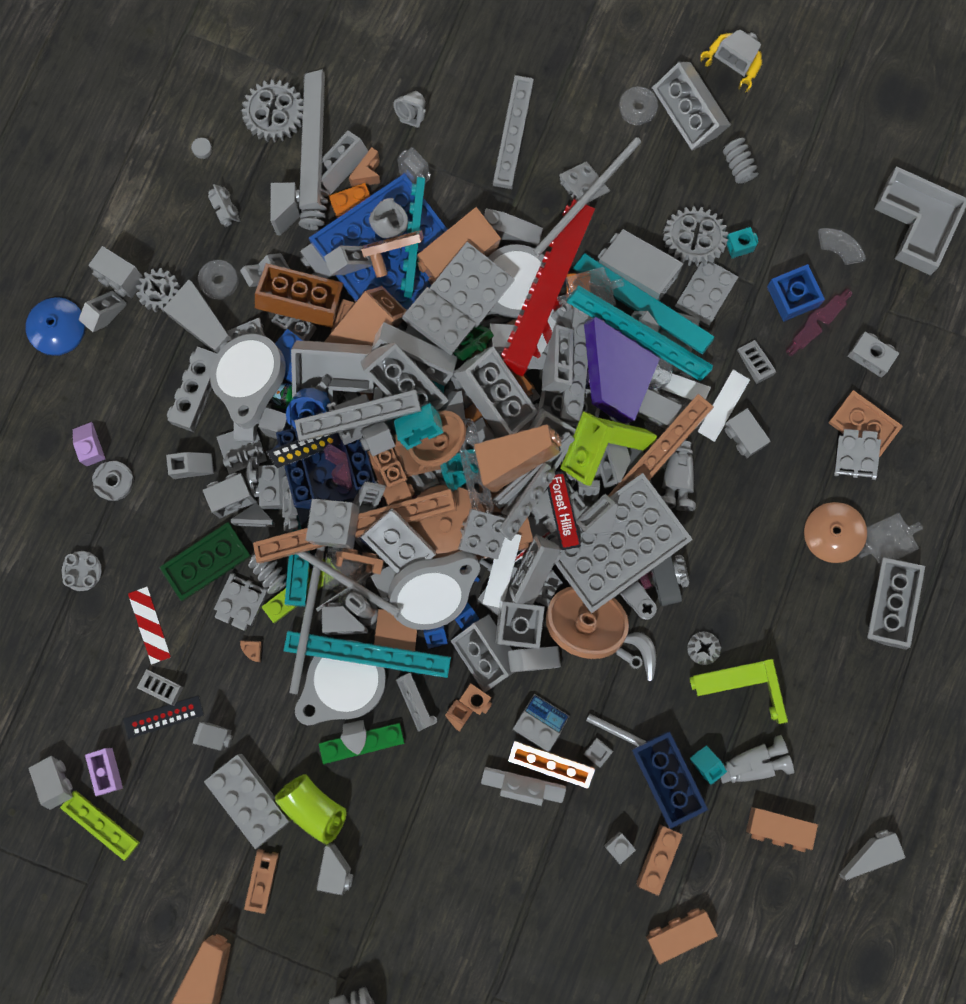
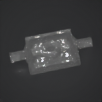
M597 268L566 277L568 294L558 296L557 299L559 305L566 303L568 297L579 285L615 306L613 289L623 287L624 282H622V278L610 281L606 275L605 268Z
M897 513L867 527V547L860 551L859 558L872 554L881 566L882 558L898 560L917 551L919 547L913 538V534L923 530V527L920 526L921 523L917 522L908 527L900 513Z
M327 548L326 564L355 582L366 576L367 564L343 559L342 566H336V551L342 552L343 548ZM358 551V555L362 556L363 552ZM324 573L323 589L340 593L348 588L343 583ZM366 580L360 583V585L365 587ZM351 589L339 597L340 605L346 606L347 595L355 591Z

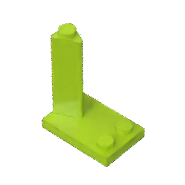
M583 412L573 436L574 442L570 444L560 469L584 485L591 486L608 443L645 451L650 445L655 443L657 435L644 428L597 418L590 413Z
M773 659L694 675L689 678L692 690L696 689L698 696L767 682L773 706L769 707L771 719L776 720L778 724L788 722Z

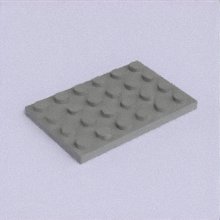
M643 473L610 496L618 505L613 531L586 534L577 525L581 547L561 550V557L558 563H555L591 613L693 540ZM557 535L550 541L557 543L560 547L559 538Z

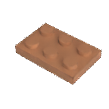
M854 390L828 422L841 433L844 432V429L859 430L858 437L861 438L862 431L878 432L877 439H881L879 457L902 428L901 424Z

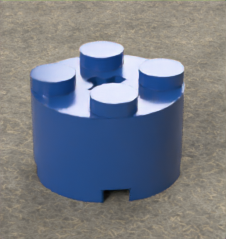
M315 388L299 390L286 410V419L289 425L296 428L294 420L329 412L327 405L331 402L327 393Z

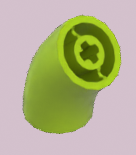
M306 774L289 782L274 798L280 808L299 827L324 844L331 843L344 825L346 809L326 796Z

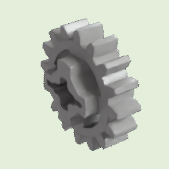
M159 268L158 273H156L154 269H151L150 275L146 272L144 273L145 279H138L141 285H136V288L140 291L136 295L138 298H141L139 301L142 305L145 304L148 310L153 308L157 312L158 308H161L164 312L163 308L179 291L177 289L180 288V285L176 282L175 276H171L168 270L164 273ZM155 286H157V288L160 289L162 295H160V293L156 291Z

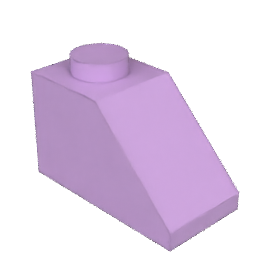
M92 422L73 429V445L79 462L89 466L105 460Z

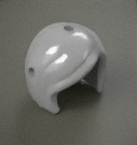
M387 198L381 201L371 212L369 224L377 235L389 239L404 233L408 226V217L404 209L393 198Z

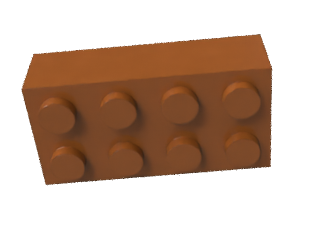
M266 263L255 292V308L332 328L342 299L343 283Z

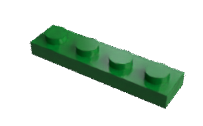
M398 723L366 731L365 745L360 754H355L349 750L341 738L319 743L323 764L405 744L401 725Z

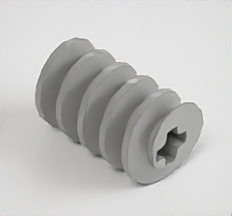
M745 138L731 141L723 150L726 161L729 162V167L732 169V174L736 176V183L748 182L758 175V173H753L757 166H750L754 159H747L751 152H744L748 145H741L745 142Z
M321 188L320 206L302 210L300 214L301 220L299 221L301 227L308 230H318V226L324 225V222L319 219L326 217L321 211L327 210V207L322 204L328 203V200L323 198L329 196L328 191Z
M254 555L250 559L248 566L254 568L253 573L255 575L259 574L258 580L264 581L263 587H269L267 590L268 594H273L286 586L284 579L287 577V574H279L282 567L274 568L278 562L268 561L259 564L256 562Z

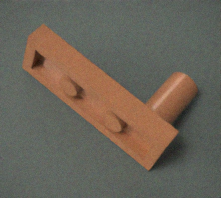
M422 230L364 245L361 251L363 257L370 256L376 277H383L388 273L381 253L420 243L424 236Z

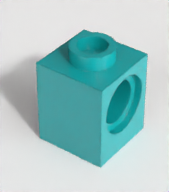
M751 227L730 233L726 238L728 239L726 245L731 259L754 252L758 244L757 235L755 232H752ZM739 240H745L747 245L740 244Z
M707 746L697 751L690 758L699 773L711 785L727 773L721 760Z

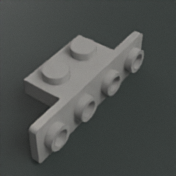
M543 463L533 480L509 500L502 510L501 514L507 518L499 530L506 539L511 541L518 533L520 527L556 474L549 464Z
M488 767L484 768L481 784L500 788V796L540 806L543 799L562 803L566 792V786Z

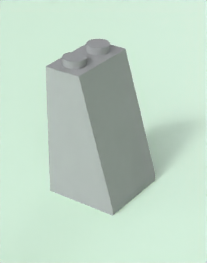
M624 229L620 234L616 233L610 241V247L608 249L604 248L599 254V263L660 301L678 278L683 263Z

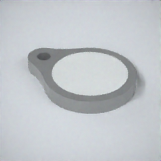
M508 245L497 249L488 257L515 280L487 316L517 320L519 314H524L525 311L522 310L525 299H530L532 296L529 294L532 283H537L539 280L536 278L539 267L544 268L546 264L542 262L543 254L535 257L532 253L534 248L525 245Z
M259 334L239 336L228 342L218 352L210 370L211 386L215 394L227 407L231 419L239 427L249 429L258 424L268 402L279 389L284 379L285 359L281 350L274 342ZM245 409H249V412L242 416V412Z
M460 551L442 558L418 561L402 569L394 577L388 590L389 603L401 610V614L395 617L396 620L409 628L418 630L438 628L453 621L465 608L471 586L479 574L480 564L477 556L470 552ZM467 565L465 570L460 569L462 566Z
M314 656L308 669L305 687L295 707L296 718L302 724L316 725L329 720L354 719L369 713L377 706L386 688L385 668ZM307 705L315 707V714L311 717L305 714Z

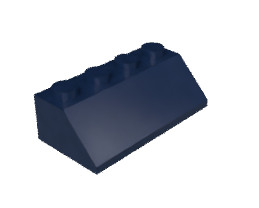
M665 732L632 750L670 829L708 810L670 732Z

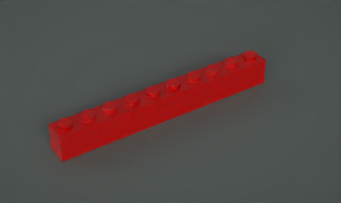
M573 199L571 206H566L562 216L564 217L578 201ZM585 205L551 242L549 247H552L551 252L546 251L542 260L546 264L544 268L539 267L536 278L539 280L537 283H532L529 294L532 296L530 299H525L522 310L525 312L523 315H518L515 326L518 328L516 332L511 331L507 341L511 344L509 348L504 347L501 358L508 369L523 377L594 213L595 208Z

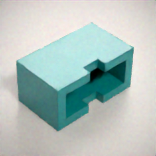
M431 403L422 406L421 412L405 415L394 420L397 439L407 450L421 444V440L424 438L430 440L444 433L440 414Z

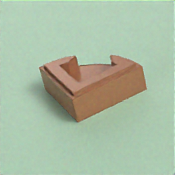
M240 641L244 654L252 661L261 662L262 642Z

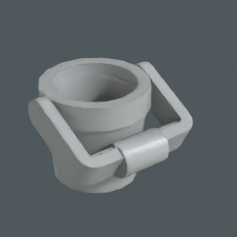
M413 91L397 98L394 101V109L400 118V122L419 127L421 121L424 120L426 104L424 97L418 91Z

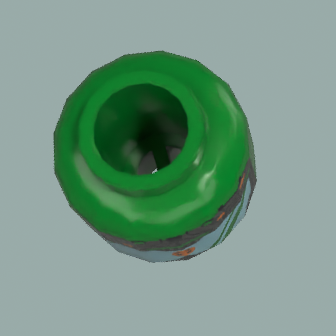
M281 383L279 389L270 399L275 408L287 409L292 400V384Z

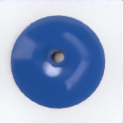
M55 297L41 301L31 310L26 321V334L30 343L38 351L47 355H62L72 351L79 345L85 334L86 326L79 321L82 311L72 301L64 298ZM50 320H54L52 325H49Z

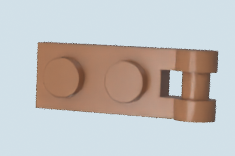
M258 849L244 910L266 913L279 853L272 852L270 854L265 853V850ZM263 861L270 862L268 868L261 867Z

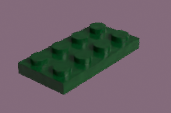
M227 522L159 568L180 601L183 602L250 558L251 555L231 524Z

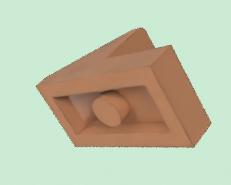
M371 148L349 176L352 187L363 183L366 185L380 183L379 175L372 171L377 168L380 162L378 151Z

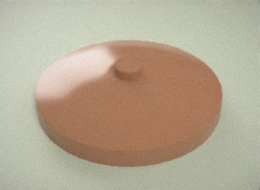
M447 485L435 486L422 492L417 498L449 489ZM459 487L453 491L457 511L409 523L436 551V555L431 559L446 557L462 551L458 549L462 537L460 529H464L462 523L467 521L470 508L485 512L480 501L464 488Z
M572 586L559 591L552 598L546 612V625L554 641L567 652L582 658L599 659L614 654L623 645L629 630L626 612L614 597L591 613Z

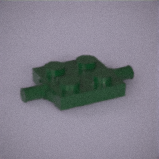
M474 326L452 355L457 356L461 360L469 359L476 350L484 351L490 339L494 337V334L484 326Z

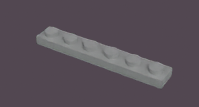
M516 75L514 77L493 186L508 189L513 187L534 82L533 78Z
M575 307L572 309L570 329L574 330L572 386L563 391L560 420L579 423L583 412L588 368L584 324L592 319V317Z
M413 390L294 421L298 439L302 442L421 412L417 391Z

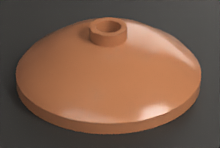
M438 411L444 433L430 440L424 438L421 440V444L409 449L411 457L418 464L427 467L441 465L453 458L461 449L466 437V427L463 420L456 413Z
M839 502L826 503L816 508L809 515L804 528V538L809 550L817 558L829 563H842L853 559L863 549L867 539V527L861 514L853 507ZM838 527L840 533L835 534L833 528Z

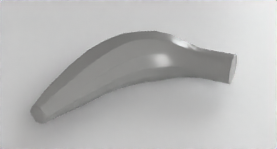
M644 633L627 634L624 643L633 644L640 650L647 680H653L656 666V651L652 640Z

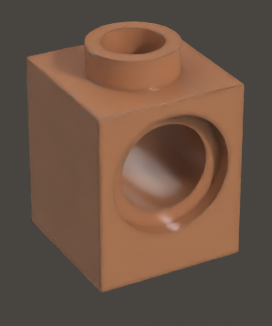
M472 684L469 685L459 700L479 715L482 712L486 714L492 705L489 702L491 697ZM474 695L482 696L483 703L481 706L475 707L471 704V698Z

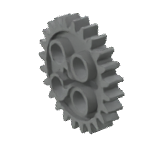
M271 80L270 85H267L263 81V87L256 84L257 90L250 89L252 95H245L248 102H242L244 109H242L243 120L246 123L247 129H251L253 135L257 133L259 139L264 136L266 142H268L270 137H272L273 141L276 142L277 137H280L284 141V135L290 138L291 131L297 133L295 126H302L300 120H303V99H301L299 92L296 93L295 87L290 88L289 83L282 86L281 80L278 81L277 85ZM266 98L270 99L268 102H263ZM284 102H289L288 105L282 106ZM266 116L264 119L258 120L259 117ZM279 120H285L281 124L277 123Z
M693 206L692 211L685 207L684 213L678 210L677 215H671V220L667 221L664 229L663 240L666 241L665 247H670L668 253H675V259L681 257L682 263L687 260L688 266L692 262L699 266V262L702 261L704 265H707L708 260L713 263L715 257L719 258L721 252H724L728 241L726 239L728 232H725L727 226L721 225L723 219L716 220L717 214L711 216L710 209L705 213L703 212V207L699 211H696L695 206ZM699 222L700 227L695 250H691L696 224Z

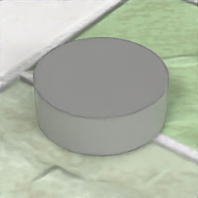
M198 138L192 143L191 148L197 158L204 159L212 153V146L207 139Z

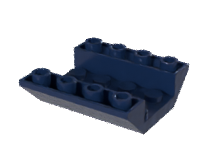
M296 428L276 432L279 447L298 440ZM336 433L341 444L329 448L325 453H316L284 466L294 507L311 509L312 499L351 502L354 501L364 482L376 484L367 451L364 450L360 439L344 445L339 433ZM336 481L338 483L335 489H328L326 487L329 482Z

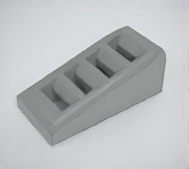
M755 340L737 349L756 384L776 373L773 365ZM751 348L755 350L754 352L746 355L745 351ZM755 355L758 356V358L752 361L749 359ZM761 361V365L757 367L754 366V364ZM762 368H765V369H766V371H764V372H762V373H759V372H758V371L761 370Z
M364 482L353 501L360 508L359 514L377 508L385 491V485Z
M147 669L137 686L138 689L173 706L184 688ZM149 676H152L153 679L148 688L144 687ZM157 679L160 680V682H159L158 686L156 687L155 691H152V688H153V686H154L156 680H157ZM163 683H166L167 685L162 694H158ZM171 686L174 687L169 698L165 697Z

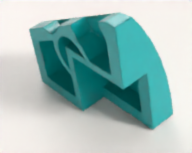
M475 449L463 450L449 461L440 465L448 489L455 491L480 473Z

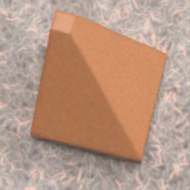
M455 700L445 716L455 729L460 732L473 711L458 700Z

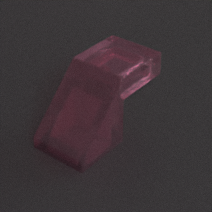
M328 444L324 449L325 458L337 465L332 471L333 482L351 491L353 488L346 453Z

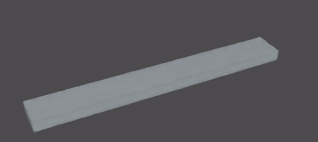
M323 70L306 73L304 76L299 206L302 210L320 206L325 84V73Z

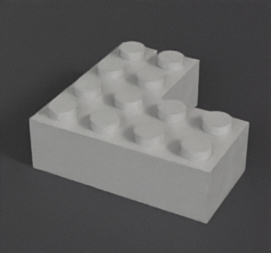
M896 166L889 176L874 208L910 225L895 259L928 275H932L939 267L964 213L966 198Z
M296 340L291 348L292 399L299 390L309 388L311 385L315 387L325 375L331 378V382L324 392L327 393L330 402H335L336 406L337 391L374 393L377 385L363 371L360 363L371 353L372 345Z

